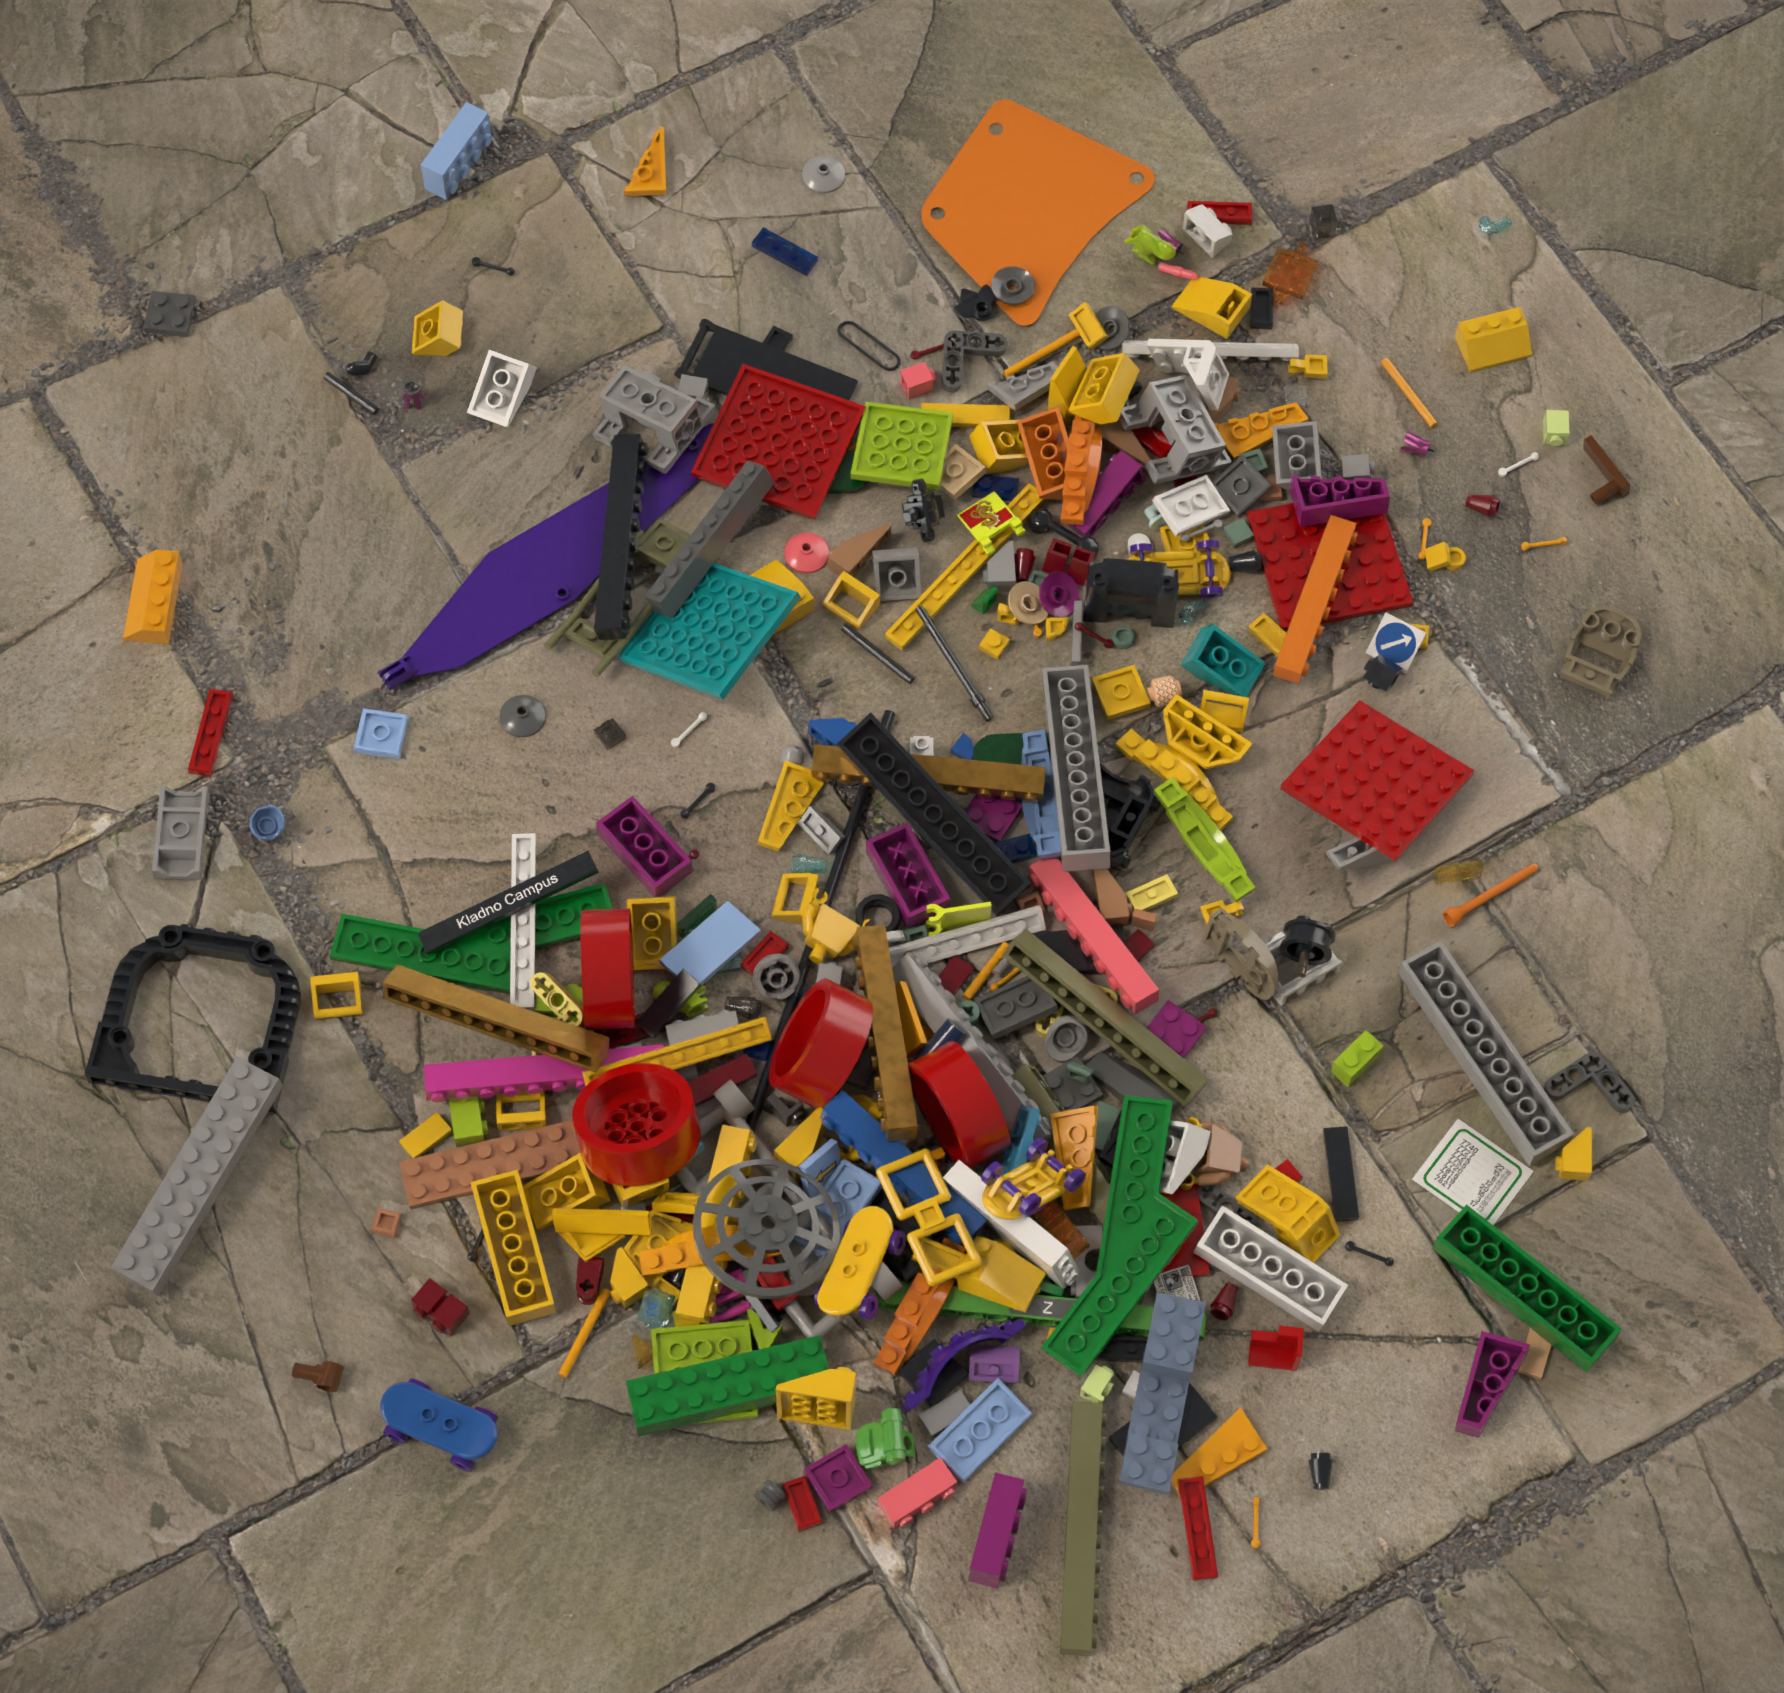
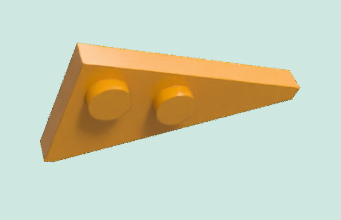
M659 127V130L655 132L648 150H645L639 161L638 168L632 174L633 178L624 189L625 196L666 195L664 127Z

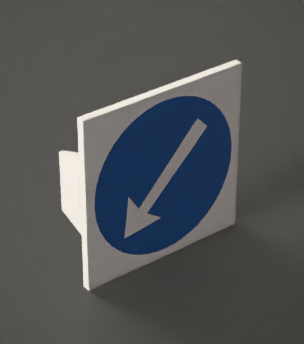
M1385 612L1366 654L1374 658L1380 654L1402 667V672L1407 673L1426 632Z

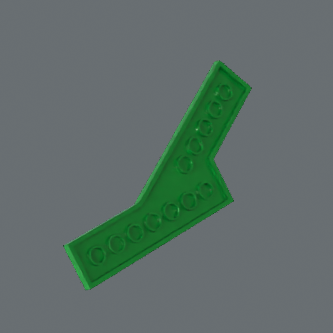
M605 883L552 896L537 902L535 912V950L581 938L582 910L612 909ZM341 914L330 952L331 960L392 971L396 965H400L450 983L466 985L467 988L510 994L511 916L427 955L418 936V932L424 929Z
M1124 1095L1097 1272L1041 1347L1042 1351L1080 1378L1084 1376L1199 1223L1192 1215L1159 1194L1173 1107L1171 1100Z

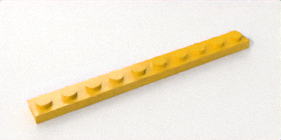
M1028 483L1007 507L1024 524L1031 516V513L1037 510L1046 499H1040L1037 489ZM1008 527L990 539L996 552L1015 533L1012 527ZM975 539L885 633V639L902 651L925 627L915 609L923 605L931 619H933L996 552L988 556Z

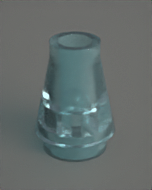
M799 853L797 856H792L791 873L816 874L825 873L826 871L825 859Z

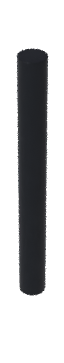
M847 623L842 626V632L908 684L914 681L915 677L855 629Z

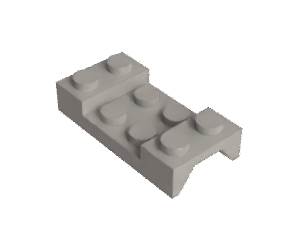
M160 786L152 864L154 878L202 879L204 832L210 798L207 786H202L195 792L175 791L167 786Z

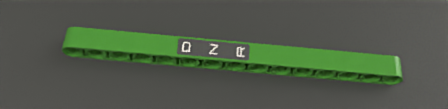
M899 1281L903 1287L886 1301L876 1292L874 1295L878 1298V1309L896 1311L913 1282ZM953 1286L939 1315L1007 1322L1010 1319L1015 1322L1021 1318L1025 1324L1057 1327L1077 1299L1035 1295L1025 1313L960 1291L958 1287ZM1136 1305L1116 1333L1148 1337L1154 1307ZM1205 1313L1203 1315L1199 1341L1205 1339Z

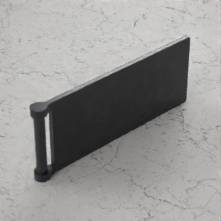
M701 319L699 323L700 328L681 366L677 367L674 373L679 379H681L682 374L708 379L709 389L724 395H728L742 364L849 401L858 384V381L854 378L718 326L708 319ZM707 332H714L694 373H690L688 370Z

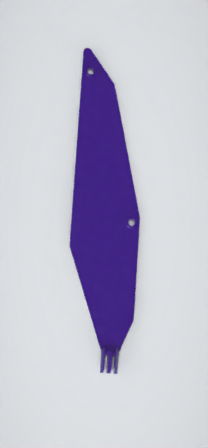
M710 423L700 430L666 474L648 466L647 461H645L646 473L642 475L644 493L640 495L642 512L638 515L640 529L643 532L698 480L691 476V471L714 423ZM609 483L487 553L403 657L377 672L385 685H387V688L391 691L415 676L460 668L578 598L600 574ZM561 593L566 594V595L563 596V597H562V596H559V594H561Z

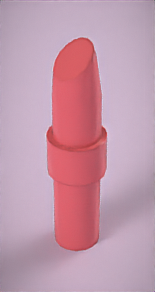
M1160 263L1159 271L1172 274L1179 278L1197 280V273L1184 269V267Z

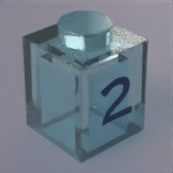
M654 1288L645 1291L637 1320L645 1322L644 1325L652 1329L667 1325L675 1296Z

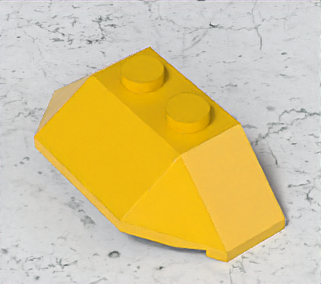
M1177 694L1163 709L1168 745L1205 769L1239 762L1253 744Z

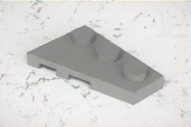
M1052 362L1027 371V374L1019 377L1014 375L1008 376L1006 381L997 384L995 381L987 383L988 390L1016 411L1049 391L1050 378L1058 366Z

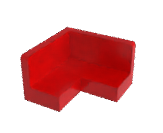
M1279 1325L1277 1333L1252 1330L1249 1342L1248 1365L1297 1371L1302 1358L1304 1328Z

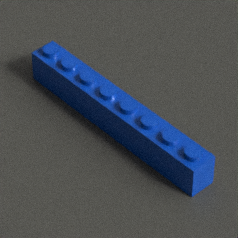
M843 1090L822 1109L820 1118L824 1126L829 1130L833 1129L839 1134L841 1141L847 1146H852L857 1151L858 1156L864 1162L871 1163L875 1170L913 1154L899 1140L887 1141L886 1132H881L880 1123ZM922 1161L888 1174L895 1190L901 1195H906L911 1200L912 1205L939 1195L934 1181ZM946 1184L951 1194V1199L939 1205L943 1216L946 1218L956 1213L960 1214L973 1239L983 1229L987 1220ZM954 1225L943 1229L948 1233V1237L953 1243L960 1244L964 1248V1244Z

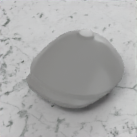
M1066 1015L1058 1018L1053 1022L1046 1034L1044 1049L1048 1056L1055 1061L1065 1062L1082 1052L1088 1041L1086 1026L1073 1016Z

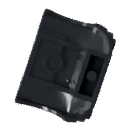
M1103 558L1102 563L1093 565L1090 562L1087 572L1083 621L1106 623L1107 615H1112L1116 618L1126 616L1135 617L1140 620L1151 618V627L1174 628L1179 591V570L1175 569L1174 571L1167 568L1166 563Z
M1100 763L1110 847V868L1120 871L1121 868L1126 869L1131 860V856L1128 855V849L1147 815L1153 811L1157 812L1161 802L1153 792L1151 780L1141 774L1137 780L1124 779L1110 772Z

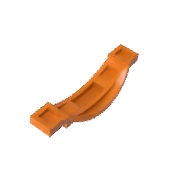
M1075 415L1072 431L1069 434L1060 519L1061 524L1084 525L1085 512L1088 510L1101 463L1102 434L1097 423Z
M944 1238L941 1243L963 1254L967 1253L965 1247L963 1248L947 1238ZM933 1269L934 1274L940 1273L939 1271ZM918 1272L895 1312L896 1318L884 1337L885 1343L873 1362L874 1366L894 1376L897 1375L903 1363L910 1358L933 1325L951 1292L956 1278L930 1286L923 1272Z

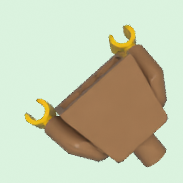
M1194 1117L1187 1120V1123L1206 1129L1211 1133L1204 1156L1194 1167V1173L1198 1174V1176H1193V1174L1189 1173L1185 1179H1188L1190 1183L1182 1184L1181 1188L1183 1190H1189L1193 1184L1206 1186L1228 1181L1231 1176L1238 1174L1239 1171L1245 1172L1248 1169L1249 1160L1241 1156V1141L1235 1138L1225 1125L1209 1122L1199 1124V1121Z

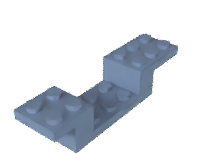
M1159 1292L1156 1294L1121 1465L1122 1470L1119 1484L1169 1494L1178 1450L1177 1442L1188 1385L1193 1372L1205 1302Z

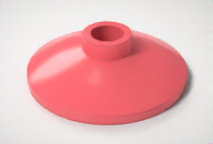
M814 533L797 534L790 538L785 545V560L797 572H816L828 561V545L822 537ZM803 548H810V550L804 551Z

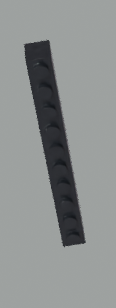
M640 434L614 435L594 622V630L599 640L626 639L627 630H630L631 626L629 610H632L633 604L630 595L631 590H634V578L632 577L633 571L636 570L634 555L635 551H638V540L636 538L637 532L640 531L638 515L642 512L640 495L644 493V483L642 481V475L646 473L644 456L648 454L647 443L643 442Z

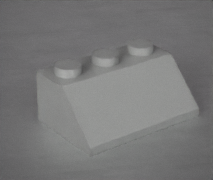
M1317 421L1272 426L1276 485L1290 491L1291 475H1297L1299 478L1310 479L1311 476H1320V479H1322Z

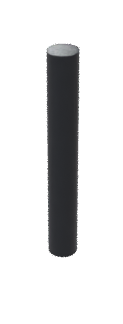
M327 372L324 375V380L373 415L378 413L379 407L333 374Z

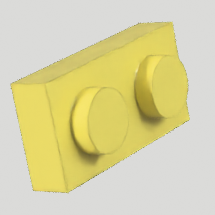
M1167 874L1126 893L1127 901L1132 904L1133 911L1134 909L1148 911L1178 897V892Z

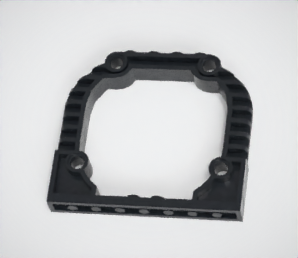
M188 924L164 926L158 936L150 937L145 942L130 949L125 957L121 959L114 972L102 1021L98 1022L85 1071L88 1083L198 1101H211L219 1086L203 1084L201 1081L194 1079L182 1081L174 1076H165L163 1078L140 1074L136 1063L129 1055L135 1047V1041L128 1029L138 987L145 973L160 960L177 962L184 959L187 955L193 954L244 962L248 964L249 969L254 974L273 980L275 1000L262 1047L253 1049L250 1052L248 1062L279 1078L283 1084L289 1063L288 1055L301 1005V989L295 973L277 955L273 943L263 939L261 936H242L233 931L223 933L217 932L213 928L197 929ZM172 937L177 938L172 943L167 942ZM269 952L267 957H259L261 953ZM119 1038H126L123 1043H116ZM260 1060L267 1061L266 1064L262 1066L256 1065L257 1062ZM281 1091L268 1112H277Z

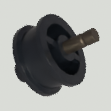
M1297 916L1296 919L1285 923L1283 932L1286 937L1280 943V951L1288 959L1298 962L1296 973L1298 977L1303 978L1306 976L1308 965H1321L1331 960L1332 951L1330 945L1334 943L1336 937L1332 925L1311 920L1307 916Z

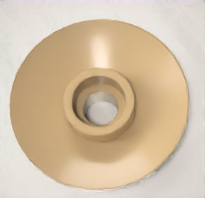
M1020 582L1013 586L1008 595V604L1011 612L1018 620L1025 624L1035 625L1045 620L1048 613L1040 603V587L1031 582Z

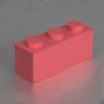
M940 1457L878 1497L877 1505L894 1529L898 1526L903 1528L914 1520L913 1517L918 1513L925 1514L935 1506L934 1503L941 1498L944 1501L953 1496L955 1489H957V1481Z

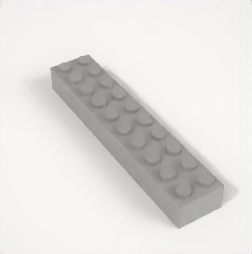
M1088 665L1042 668V686L1063 872L1110 868V847Z
M1442 941L1401 962L1398 971L1399 976L1526 1163L1531 1166L1565 1147L1571 1141L1574 1133Z
M236 1057L112 1264L111 1269L117 1275L159 1296L281 1091L283 1084L279 1078Z

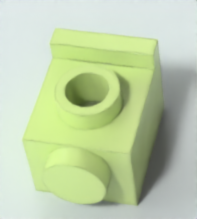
M1095 1365L1081 1388L1080 1397L1091 1403L1104 1404V1396L1107 1397L1114 1386L1111 1382L1115 1373L1106 1366L1100 1367Z

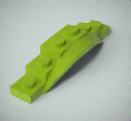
M1173 777L1155 788L1153 792L1167 810L1166 815L1178 829L1180 838L1204 870L1211 873L1220 887L1224 886L1235 902L1253 892L1256 887L1248 878L1246 870L1231 844L1188 792L1183 790Z

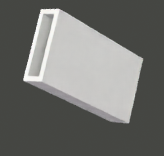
M958 1160L943 1177L945 1183L987 1220L985 1225L1033 1265L1044 1271L1057 1285L1063 1289L1067 1285H1072L1078 1278L1080 1271L1068 1248L1030 1217L1023 1216L1019 1219L1005 1220L990 1214L982 1202V1194L987 1185L981 1181L980 1176Z

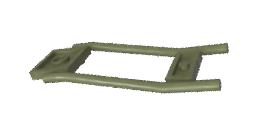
M659 518L646 533L641 529L637 532L638 551H635V554L665 570L691 535ZM599 578L572 614L544 643V647L547 650H551L566 635L568 639L599 655L603 659L592 670V674L595 677H599L620 654L653 611L647 602L632 622L630 630H627L626 639H620L619 641L617 639L599 640L594 630V625L580 618L597 596Z

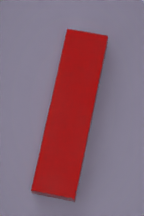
M216 689L209 690L188 767L189 774L212 777L233 699L232 692Z
M1203 1476L1178 1479L1192 1580L1217 1578L1218 1570Z

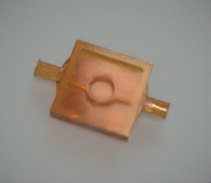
M1299 241L1295 251L1278 247L1263 279L1262 286L1273 288V290L1277 291L1273 301L1276 304L1278 302V305L1282 304L1285 295L1303 300L1319 261L1308 258L1304 254L1307 247L1306 242Z

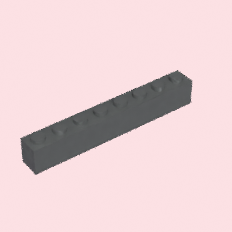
M749 460L745 463L646 593L645 598L655 613L670 619L673 618L773 486L774 481L765 466Z

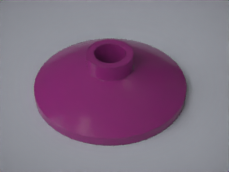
M1064 572L1050 573L1040 584V603L1044 610L1054 617H1065L1071 614L1074 609V601H1079V590L1076 582Z

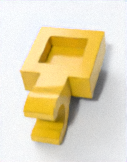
M1305 354L1304 360L1290 359L1288 374L1297 375L1304 372V378L1326 379L1328 375L1327 355Z
M1223 900L1200 906L1206 926L1210 915L1220 907L1234 917L1242 916V910H1244L1241 901L1225 906Z

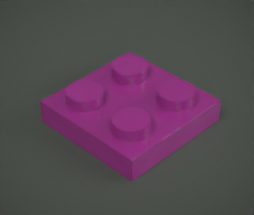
M976 794L964 812L990 840L1000 844L1022 811L1023 806L1015 800H1004L1001 796L982 798Z
M1168 1000L1148 1025L1147 1029L1184 1059L1207 1030V1027Z
M847 1444L804 1468L805 1475L829 1513L872 1488L870 1480Z

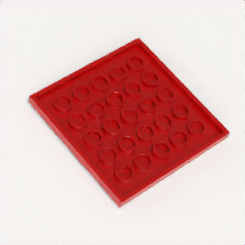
M742 364L694 464L691 476L727 488L749 460L765 466L774 481L773 486L761 501L816 520L860 425L866 406Z
M1293 503L1248 511L1246 515L1250 530L1254 534L1253 540L1256 550L1261 552L1262 570L1280 628L1284 631H1288L1327 523L1300 527ZM1385 513L1346 519L1356 523L1354 532H1357L1358 536L1355 545L1349 546L1348 550L1351 551L1348 564L1343 563L1341 569L1345 571L1341 583L1336 582L1334 588L1338 590L1334 602L1329 600L1328 607H1331L1327 621L1322 619L1321 624L1412 607L1411 593Z
M1359 700L1283 781L1280 789L1392 860L1397 861L1470 780L1474 770Z

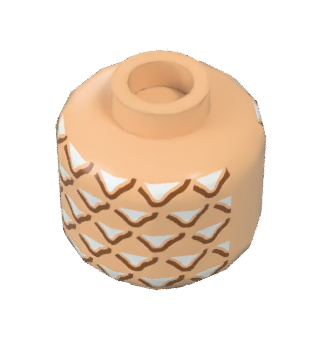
M1173 676L1154 678L1151 681L1150 687L1147 688L1148 698L1154 702L1156 707L1167 706L1176 694L1182 697L1180 682L1175 680Z

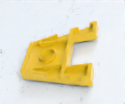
M651 1210L649 1213L652 1225L651 1235H633L623 1250L642 1275L639 1251L657 1249L673 1237L693 1230V1224ZM664 1274L643 1277L660 1303L669 1312L679 1299L681 1291L662 1278Z

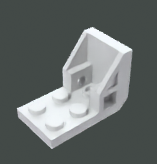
M1149 339L1147 348L1160 372H1183L1190 374L1209 410L1218 411L1229 372L1210 340Z

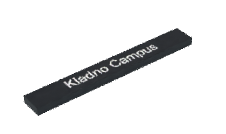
M588 850L418 932V936L427 955H430L599 873Z

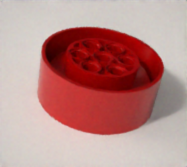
M630 908L581 911V975L586 1030L631 1029L635 1027L634 958Z
M827 978L813 985L795 1008L780 1036L770 1065V1085L813 1108H820L827 1104L842 1087L863 1050L873 1018L872 1002Z
M950 1041L908 1064L912 1093L937 1142L954 1164L960 1160L971 1169L1010 1147L1009 1131L999 1104L977 1065L958 1043Z
M635 1063L608 1070L594 1078L583 1088L576 1098L572 1110V1121L585 1165L595 1176L611 1184L642 1186L666 1179L681 1170L692 1159L700 1144L701 1128L691 1088L679 1073L662 1065Z

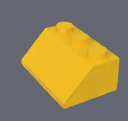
M1521 307L1458 322L1455 338L1469 372L1532 357L1528 324Z
M1126 353L1091 359L1068 411L1071 414L1097 424L1117 422L1140 369Z

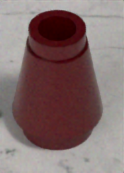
M1468 494L1465 502V507L1488 517L1491 515L1496 516L1500 505V499L1495 498V495Z
M1018 548L1014 554L1016 582H1028L1036 559L1034 551L1031 549Z
M1225 1283L1224 1287L1210 1304V1313L1215 1318L1226 1321L1233 1315L1239 1290L1235 1284Z

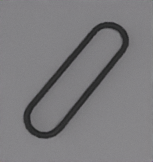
M853 321L840 323L837 330L839 336L881 368L892 371L899 367L900 357ZM845 324L855 326L897 358V364L894 367L884 366L841 333V327Z

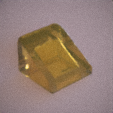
M634 1334L631 1337L638 1370H640L652 1359V1352Z

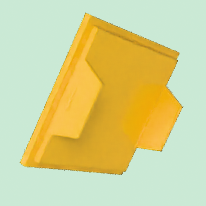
M558 1232L585 1262L625 1238L624 1234Z

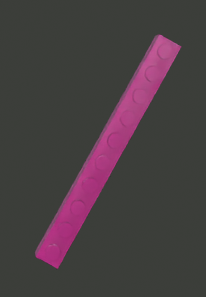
M664 1044L609 1049V1056L601 1066L662 1048ZM546 1055L427 1064L423 1068L426 1101L432 1100V1102L438 1103L453 1098L467 1100L474 1096L491 1098L499 1094L515 1096L522 1092L538 1094L545 1090H553L554 1092H562L568 1088L583 1090L585 1082L582 1072L586 1071V1069Z

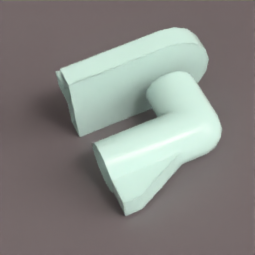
M1154 503L1145 509L1144 513L1150 520L1148 526L1152 531H1157L1160 527L1168 525L1162 515L1157 514L1159 511Z

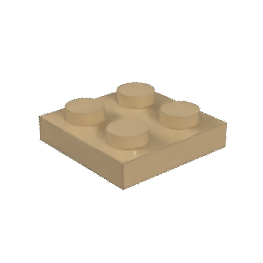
M955 444L946 453L940 489L956 500L987 473L986 466Z

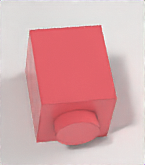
M925 362L900 370V383L908 399L933 391V382L936 380L932 369H928Z

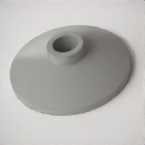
M818 156L805 164L802 178L805 185L812 191L829 193L837 190L843 184L845 169L833 157Z

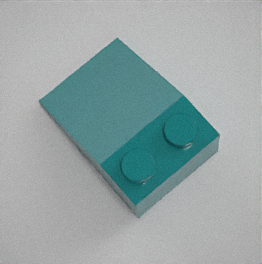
M1210 624L1199 630L1180 666L1198 679L1229 694L1247 697L1266 662L1216 625Z

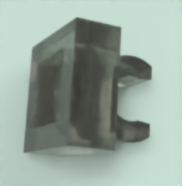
M613 718L608 719L601 726L594 729V734L606 750L611 749L626 739V734Z

